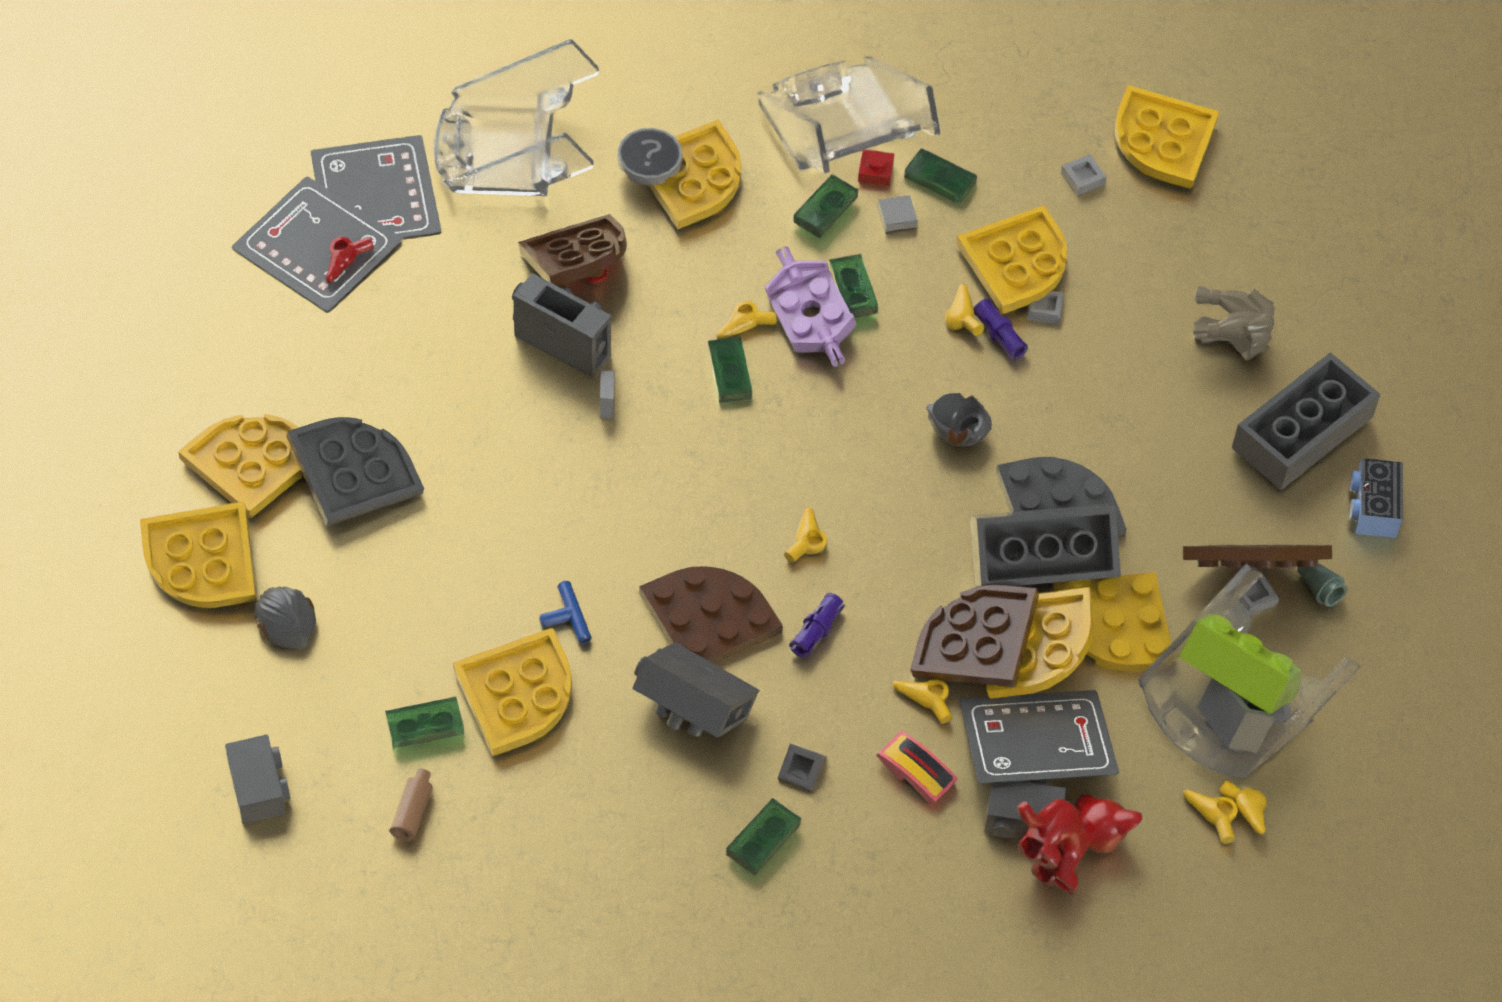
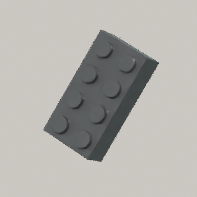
M1330 352L1237 425L1232 449L1277 488L1283 490L1372 419L1380 393Z
M1098 504L970 516L975 586L977 587L986 585L1021 586L1121 577L1116 506Z

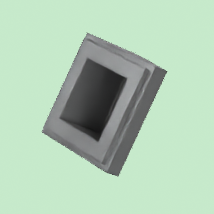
M790 744L778 778L813 790L827 756L795 744Z

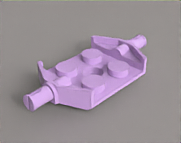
M783 247L784 254L781 248L778 249L776 255L783 267L765 286V290L794 351L799 353H827L832 366H838L837 359L840 365L845 362V357L839 349V344L855 328L856 322L853 313H850L829 272L826 261H795L789 247ZM817 307L820 309L819 314L814 317L804 315L808 308Z

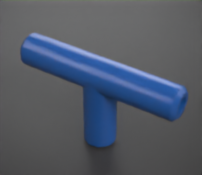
M562 581L558 584L557 588L565 608L540 614V624L543 628L570 621L578 642L586 644L592 638L570 581Z

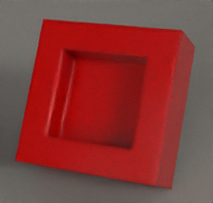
M863 149L858 182L890 186L895 153Z

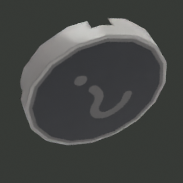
M656 128L638 129L622 139L618 148V166L622 173L624 171L628 178L635 183L643 185L662 184L667 182V178L672 175L674 177L682 165V148L680 143L673 135L664 130Z

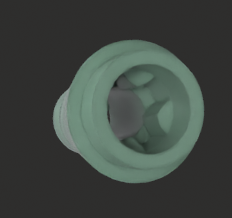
M1318 563V567L1297 568V572L1303 577L1318 603L1330 607L1340 602L1345 596L1347 586L1344 584V578L1322 564Z

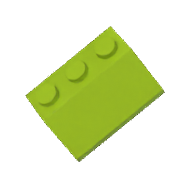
M1209 614L1198 620L1179 655V658L1269 714L1294 700L1299 691L1302 670L1294 666L1293 661L1289 657L1281 653L1271 652L1262 646L1263 643L1257 637L1250 634H1242L1232 628V623L1219 615Z

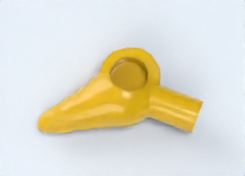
M961 284L958 287L954 303L945 314V323L951 330H959L965 327L975 336H978L983 332L984 325L974 318V308L969 296V290L965 284Z
M752 301L740 302L735 306L734 314L717 333V339L723 340L749 331L757 324L776 325V312L758 311L757 306Z
M806 507L795 537L796 543L784 553L786 560L790 563L796 562L804 553L809 555L818 554L827 546V537L819 529L811 507Z
M931 679L920 683L901 680L892 683L893 688L901 694L906 695L925 708L932 709L941 724H946L953 718L944 703L949 694V688L945 682Z
M1226 780L1222 784L1219 793L1235 801L1238 805V811L1248 821L1257 834L1263 835L1266 831L1264 810L1267 806V799L1265 795L1258 789L1247 787L1242 790Z
M1188 789L1183 791L1184 798L1208 822L1216 826L1221 843L1228 844L1235 840L1231 827V822L1238 814V805L1235 801L1227 797H1209Z

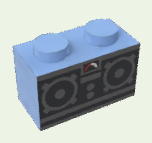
M1361 458L1358 470L1352 471L1350 477V491L1355 492V499L1351 500L1349 517L1350 520H1355V534L1396 538L1403 520V462Z

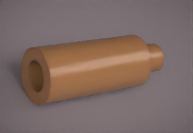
M418 769L415 777L408 778L389 829L390 834L397 839L403 841L415 839L433 789L432 784L429 782L431 773L426 769Z

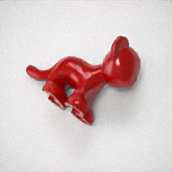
M1081 794L1076 800L1075 806L1064 799H1056L1044 806L1039 813H1035L1027 802H1022L1018 805V814L1029 828L1018 844V851L1034 863L1031 871L1045 886L1055 885L1065 893L1073 896L1078 886V877L1075 869L1086 851L1089 849L1092 853H1111L1118 847L1128 832L1139 825L1143 817L1140 812L1126 810L1122 805L1113 800L1098 799L1091 794Z

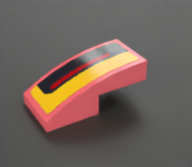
M900 731L876 755L900 782L906 779L929 805L935 803L958 780V777L941 760L903 731Z

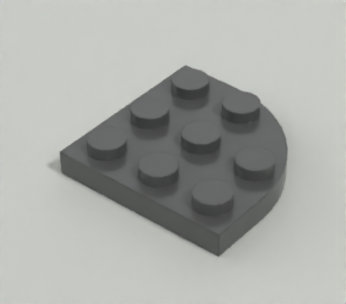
M335 417L288 431L287 439L326 527L423 494V484L408 452L384 428L382 430L362 423L363 420L358 418Z
M1036 457L997 465L996 475L1010 512L1110 504L1116 506L1118 538L1125 536L1127 528L1113 493L1105 482L1088 468L1073 461L1056 457Z

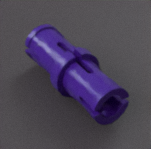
M990 299L979 301L974 306V315L984 324L988 330V336L1002 346L1011 360H1016L1023 356L1028 350V345L1015 332L1010 319L1003 317Z
M827 593L813 613L807 614L804 618V625L789 643V647H791V651L795 655L807 658L817 642L829 634L832 622L845 607V604H842L843 600L838 595Z

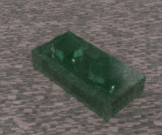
M923 148L918 151L905 168L904 174L905 178L958 204L963 202L977 181L976 174Z
M831 174L794 213L793 222L820 238L858 198V189Z
M861 254L829 259L828 268L850 313H853L854 318L877 314L878 303Z
M741 337L709 340L707 349L718 402L752 399V386Z
M457 697L385 711L393 749L464 734Z
M772 798L728 845L726 855L755 876L801 826V818Z

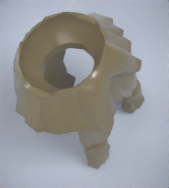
M1198 286L1195 291L1196 304L1209 303L1220 305L1230 314L1222 320L1201 317L1198 321H1195L1193 326L1194 340L1197 339L1202 345L1217 341L1230 343L1243 356L1245 361L1270 349L1268 343L1272 339L1271 331L1274 326L1275 311L1272 301L1265 298L1255 289L1247 293L1241 291L1210 290Z

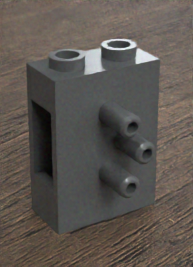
M533 273L524 283L521 282L516 286L512 294L514 336L593 378L611 356V315L602 311V306L598 302H591L589 304L574 296L569 287L559 288Z
M676 642L663 649L659 648L655 653L648 657L644 656L639 661L634 671V675L637 678L632 688L658 703L655 713L659 717H668L670 711H672L667 721V725L671 729H680L683 720L686 719L691 722L688 732L692 736L699 737L702 735L703 730L717 738L747 720L759 693V689Z

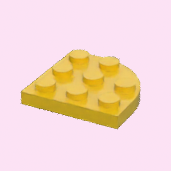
M1128 85L1117 112L1115 122L1116 141L1126 159L1143 174L1192 189L1215 129L1219 111Z
M719 119L674 136L682 148V165L679 172L674 177L672 175L667 178V182L659 185H649L677 229L705 219L723 209L732 200L739 187L741 178L740 154L737 146Z
M1045 205L957 235L956 244L1001 314L1027 306L1034 301L1037 302L1056 288L1064 274L1067 260L1066 240Z
M242 414L228 417L209 426L178 451L179 459L231 503L244 501L250 519L303 476L287 439L288 431L299 427L286 419L264 414V418H243Z
M244 501L140 519L142 547L146 565L156 584L170 597L184 604L202 608L223 607L257 601L248 514Z
M1156 572L1052 583V592L1090 588L1093 605V635L1086 655L1095 659V664L1122 672H1143L1174 668L1175 658Z
M1089 587L1039 594L1016 687L987 685V693L990 699L1031 694L1048 689L1068 677L1078 667L1090 647L1093 635L1092 593Z
M553 628L453 662V671L492 757L529 744L544 736L560 721L569 704L572 688L571 669L567 656Z

